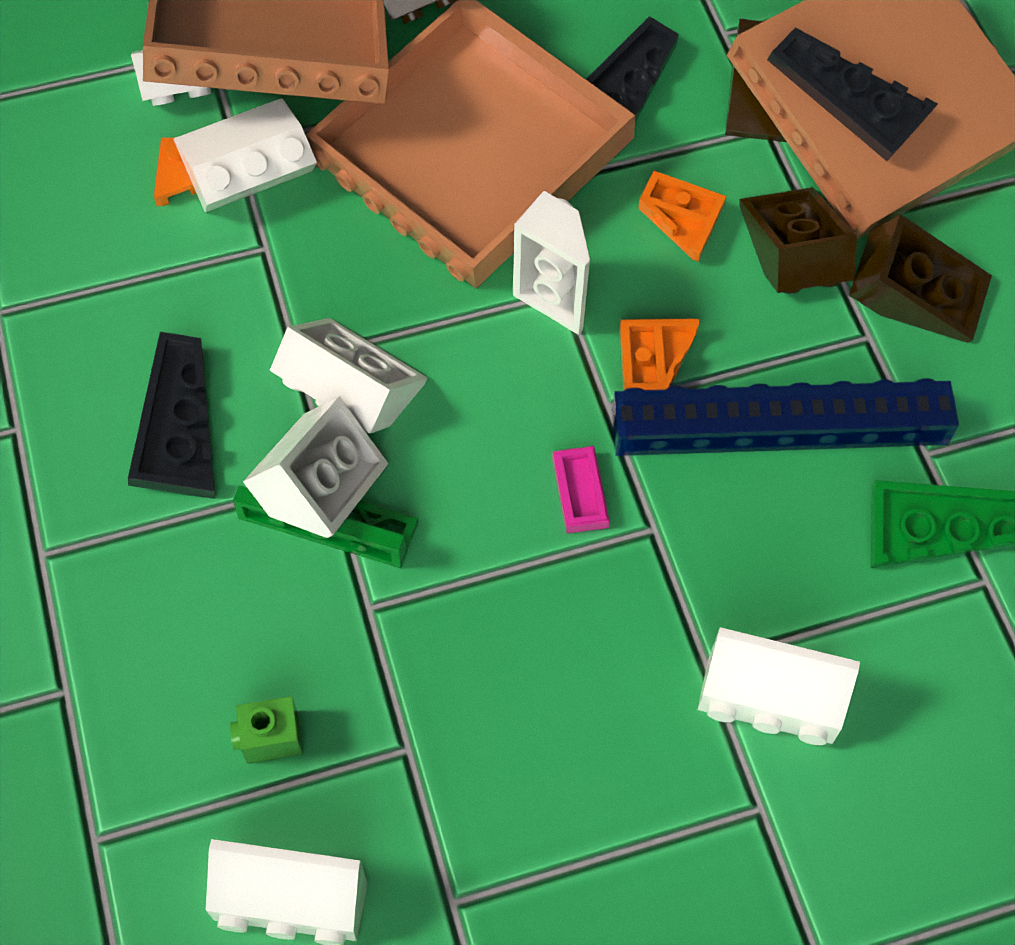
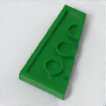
M875 480L872 484L871 568L1015 545V491Z

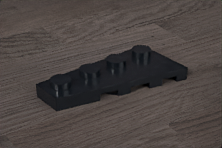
M649 16L586 80L633 113L636 122L677 46L679 34Z
M796 27L771 52L767 59L886 161L895 154L938 105V103L927 97L922 101L907 93L909 88L895 80L890 84L873 75V68L861 62L853 64L840 57L839 50Z
M166 332L159 333L128 474V486L215 499L201 338Z

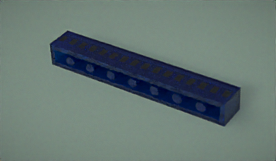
M930 378L919 379L915 382L879 380L874 383L860 384L839 381L828 385H811L806 382H799L790 386L754 384L749 387L728 388L724 385H713L702 389H686L681 386H673L665 390L628 388L624 391L614 392L612 406L615 456L949 445L959 427L951 381H935Z

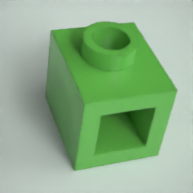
M292 696L236 705L238 721L230 722L231 741L234 750L241 749L247 764L303 754L298 712Z

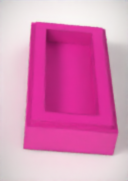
M589 446L553 451L552 460L566 534L609 528L610 521L595 447Z

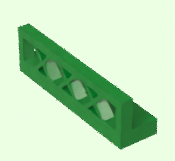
M239 485L233 498L238 518L400 569L418 526V518L359 501L351 512L360 514L364 523L346 518L334 535L326 538L269 517L247 487ZM391 523L405 529L403 534L382 529L381 527Z

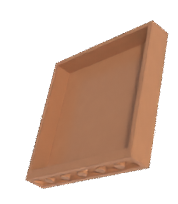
M149 0L143 41V82L385 104L389 64L383 0Z
M459 0L388 61L389 72L385 104L344 100L306 134V138L317 161L316 167L322 171L325 169L329 170L335 175L338 183L346 191L352 192L354 190L359 194L372 212L375 214L381 212L390 219V223L398 233L403 236L410 235L418 242L419 247L428 257L432 259L437 257L445 263L448 271L454 278L461 282L466 280L474 288H477L514 253V225L540 194L545 191L556 198L569 201L634 139L635 115L477 0Z
M804 0L737 35L727 54L731 63L837 215L857 236V240L899 214L902 215L1015 149V74L1011 72L998 54L996 47L990 43L976 24L974 17L968 13L960 0ZM795 27L839 50L840 57L853 64L861 62L873 68L872 74L892 84L895 80L908 87L907 93L923 101L927 97L938 103L935 109L888 161L884 160L767 60L771 52Z

